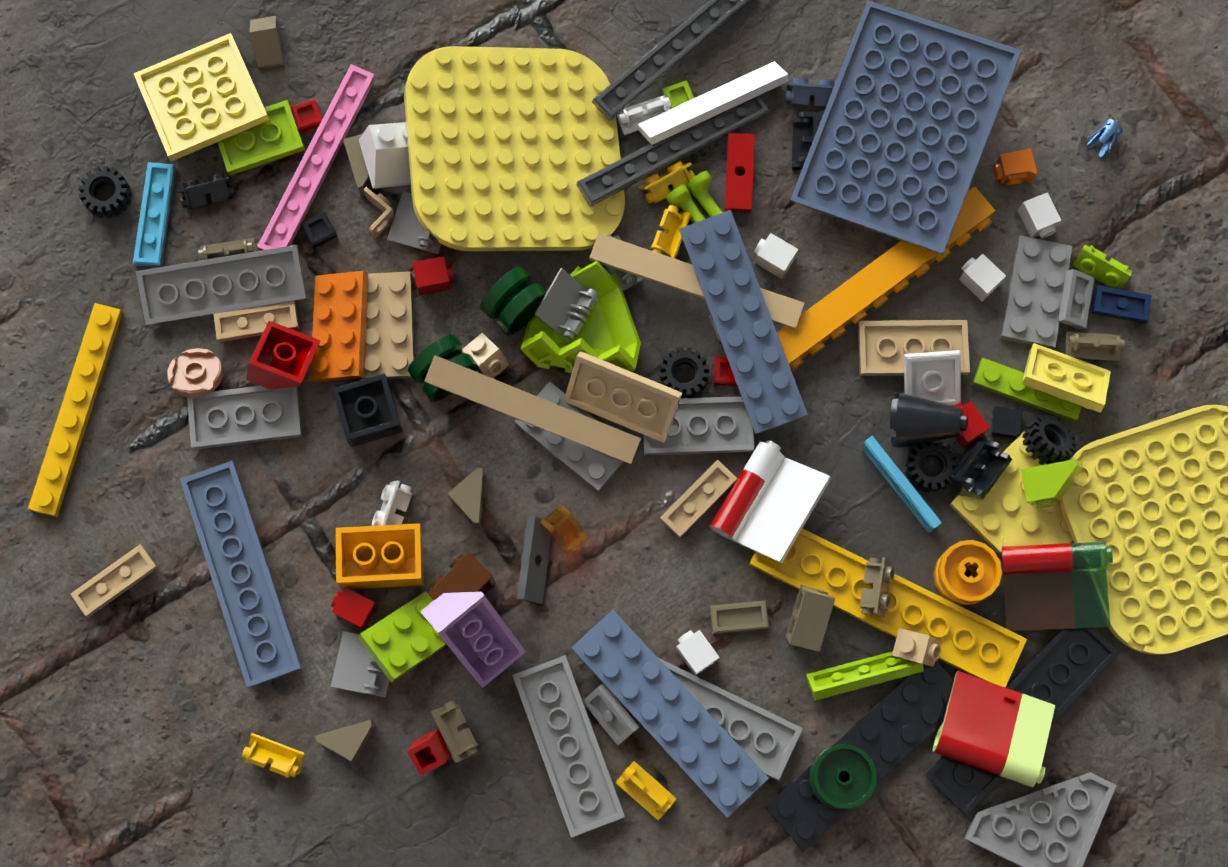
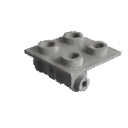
M403 191L387 240L439 254L441 243L421 226L413 208L412 193Z
M560 268L537 308L535 315L569 343L574 337H578V332L583 323H586L587 320L584 316H590L591 313L588 309L591 310L594 304L597 303L598 292L593 289L587 291L563 268Z
M343 631L331 687L386 698L390 680L359 641V634Z

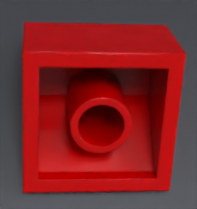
M268 321L249 362L246 380L271 390L301 386L320 344V340Z

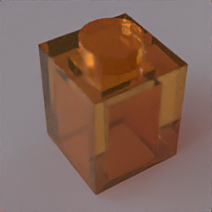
M562 504L540 521L556 545L567 555L577 550L589 538L573 514Z

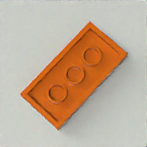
M365 271L315 276L312 337L319 339L320 344L311 362L310 380L314 382L364 378L368 273Z

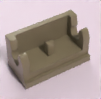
M800 585L786 633V639L790 645L820 652L835 601L834 596L828 595V592Z

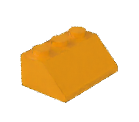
M420 523L336 528V583L339 588L344 590L345 587L348 589L425 586L424 554Z

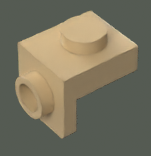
M483 333L463 349V353L470 354L477 362L482 374L490 378L497 376L509 365L501 350Z
M899 628L892 655L933 667L941 653L940 639Z

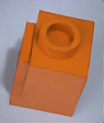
M1032 149L999 155L996 163L993 165L994 178L999 180L1000 185L1010 186L1024 183V181L1032 183L1037 175Z

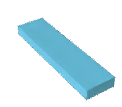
M148 162L133 258L135 266L162 267L176 173L174 164Z
M873 436L868 438L861 446V449L925 530L931 533L942 522Z

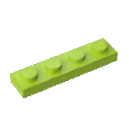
M985 358L980 360L972 385L1074 423L1078 420L1082 408L1081 405L1023 385L1024 373Z
M892 651L806 674L814 699L819 700L924 672L923 664L893 656Z

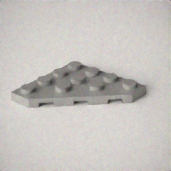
M1090 772L975 813L964 840L1020 867H1083L1117 785Z

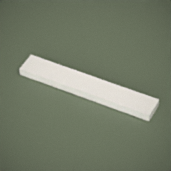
M774 61L638 124L639 132L653 145L789 81L788 73Z

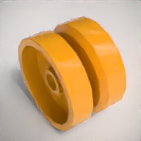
M966 540L952 545L941 555L936 562L933 575L935 586L943 598L959 606H971L986 599L999 586L1002 570L1000 560L994 550L985 543ZM966 570L970 573L969 577L964 574Z

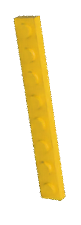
M94 303L28 509L31 511L58 517L123 314L121 309Z

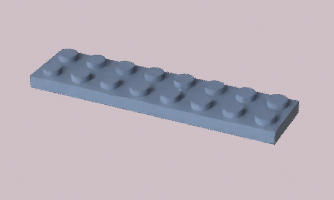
M731 210L680 228V234L755 434L807 416V411Z
M230 461L180 479L246 687L250 689L302 670L235 463Z
M614 610L608 613L571 647L726 818L769 779Z

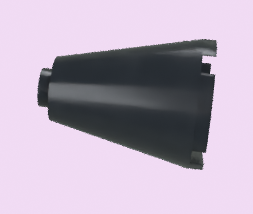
M905 393L894 394L896 398H893L891 405L890 429L896 431V437H891L892 447L900 448L961 437L962 431H967L968 415L963 414V409Z

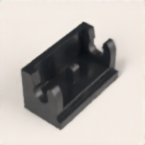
M824 111L798 112L797 117H793L792 169L802 170Z
M977 437L948 476L960 496L981 500L985 498L1012 461L1009 454L996 451L1001 448L1002 445L1000 443Z

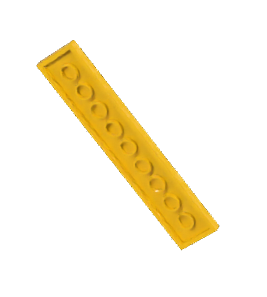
M803 528L782 564L760 553H754L749 563L750 566L798 590L800 585H805L826 591L828 595L835 597L834 608L897 638L899 628L940 639L941 647L939 660L971 676L1002 687H1006L1027 641L1026 638L896 574L894 575L893 583H889L888 594H890L891 602L889 610L885 611V617H879L874 611L873 615L862 614V608H859L862 588L873 589V584L863 583L866 563H869V561Z

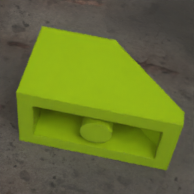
M1078 459L1021 469L1026 502L1032 506L1035 505L1036 509L1053 506L1052 502L1062 499L1082 471V462Z

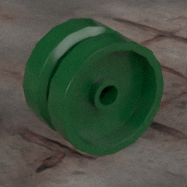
M521 266L512 269L500 278L487 292L480 304V309L490 319L498 318L497 326L508 336L515 334L530 322L547 293L540 284H531L532 276Z
M450 334L433 342L414 358L407 369L416 383H424L422 390L431 402H438L453 394L424 382L435 355L475 372L479 367L470 354H462L464 347L455 335Z
M839 744L827 748L814 759L809 770V784L814 796L823 805L832 809L847 810L862 805L872 796L877 784V771L873 760L864 750L854 745ZM843 771L847 773L845 779L848 781L845 783L839 780V773Z

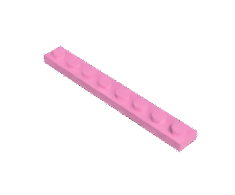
M352 64L350 65L257 246L260 251L291 246L301 223L344 142L343 139L346 138L376 79L375 74Z

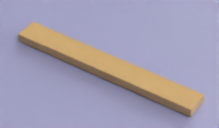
M598 233L589 257L591 261H598L602 265L705 299L692 264ZM760 288L773 323L795 330L804 302Z
M436 355L424 380L428 384L628 464L632 463L641 440L639 437Z

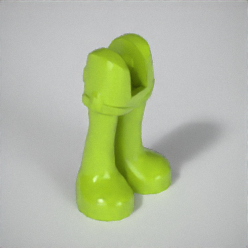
M703 171L695 176L688 183L687 187L683 184L675 188L666 197L670 205L680 208L683 212H690V220L693 223L702 221L705 218L693 202L691 194L701 204L709 217L723 213L709 192L712 178L708 171Z

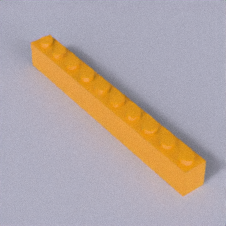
M976 187L968 191L944 255L900 241L801 314L795 330L784 327L778 331L777 334L791 371L793 372L804 363L802 359L808 354L814 356L825 347L823 343L830 338L836 340L846 332L845 327L852 322L856 325L859 321H862L867 316L866 311L873 306L875 309L881 307L887 302V296L893 291L899 293L909 285L908 280L916 275L919 278L930 269L929 265L935 260L938 263L943 261L950 255V249L955 245L961 247L972 238L970 234L978 229L981 232L992 223L991 217L996 210Z

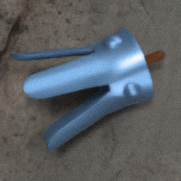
M1106 119L1102 127L1087 138H1092V140L1087 144L1086 148L1091 149L1100 141L1104 144L1099 152V157L1102 158L1107 150L1108 154H1110L1115 139L1123 132L1122 126L1118 123L1119 120Z

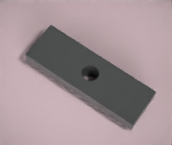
M536 516L528 517L524 549L521 556L520 578L517 585V599L533 604H543L553 522Z

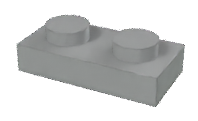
M1075 269L1066 271L1058 322L1078 330L1086 328L1094 277Z
M604 683L582 701L617 746L640 728Z

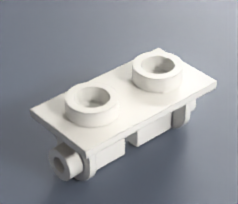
M662 95L623 109L617 115L624 136L639 131L638 124L670 110L671 103L669 98Z
M397 480L390 482L389 485L384 487L381 494L383 504L380 511H376L372 520V526L402 524L404 517L395 514V511L398 509L406 512L412 497L410 486L401 484L399 488L400 481Z

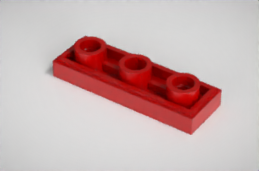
M728 133L724 211L731 210V212L751 213L755 134ZM736 172H742L744 175L738 176Z

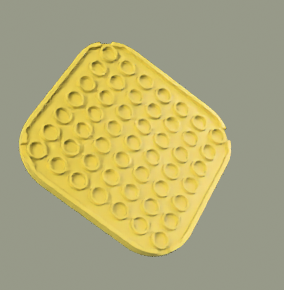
M450 46L435 49L420 58L411 69L407 78L404 102L412 202L417 219L424 230H428L435 236L439 243L461 251H577L593 248L598 233L603 235L612 234L618 227L624 213V190L590 207L576 186L577 181L621 159L616 116L611 121H608L592 103L593 98L610 85L604 72L586 56L566 49Z
M1222 405L1196 407L1096 440L1074 453L1069 460L1078 459L1082 462L1083 469L1059 502L1101 614L1114 636L1123 644L1138 652L1164 655L1228 634V407Z

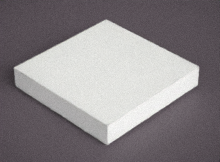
M959 350L904 354L905 394L950 406L960 403L961 353Z

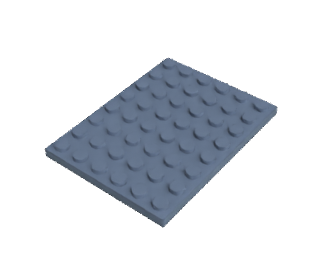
M867 0L790 201L944 255L1022 50Z

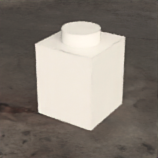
M1048 192L1023 202L1018 210L1031 238L1038 236L1046 238L1056 232L1055 229L1062 221Z
M770 233L766 240H760L754 250V253L757 254L755 264L783 279L795 260L798 249Z
M982 254L976 260L972 257L961 268L964 272L959 280L983 302L1002 283L1006 275Z
M690 630L678 639L680 644L676 646V650L695 676L720 658L700 630L696 633Z

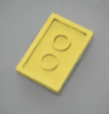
M1033 343L1029 351L1022 384L1101 413L1105 406L1111 371Z

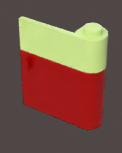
M957 671L944 721L935 738L933 752L1029 787H1034L1036 783L1040 784L1045 774V767H1042L1055 705Z

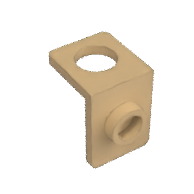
M366 187L364 189L366 198L383 212L369 228L371 236L376 239L394 220L395 215L390 207L391 203L386 197L380 193L376 195Z

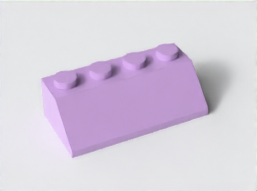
M482 592L443 593L421 611L423 616L482 688L526 652Z

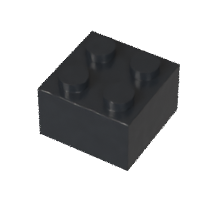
M385 373L332 389L346 441L350 447L403 432L390 383Z

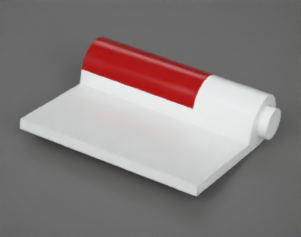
M767 440L765 443L759 442L711 522L710 528L721 536L782 564L832 478L785 458L780 452L781 447Z

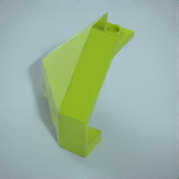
M598 261L591 263L583 269L577 266L570 276L587 291L593 289L598 292V301L591 310L588 309L591 313L590 316H584L587 321L583 323L578 332V337H574L569 343L566 342L535 315L527 325L521 350L541 368L549 369L550 366L566 368L565 372L572 373L576 357L581 351L630 372L634 371L637 365L641 341L616 272L610 275Z

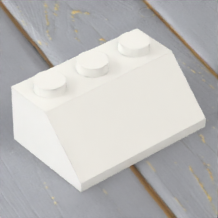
M406 122L368 125L360 137L359 143L372 187L383 188L411 185Z

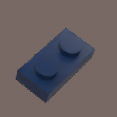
M1098 285L1095 288L1092 314L1146 323L1149 318L1152 295Z

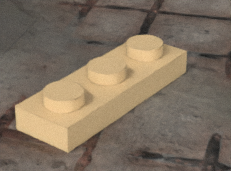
M295 301L215 313L214 322L217 341L225 342L262 336L268 321L298 330L299 323Z
M717 460L660 517V520L680 539L738 478Z
M140 544L73 591L71 596L84 615L89 618L158 569V566L144 546Z

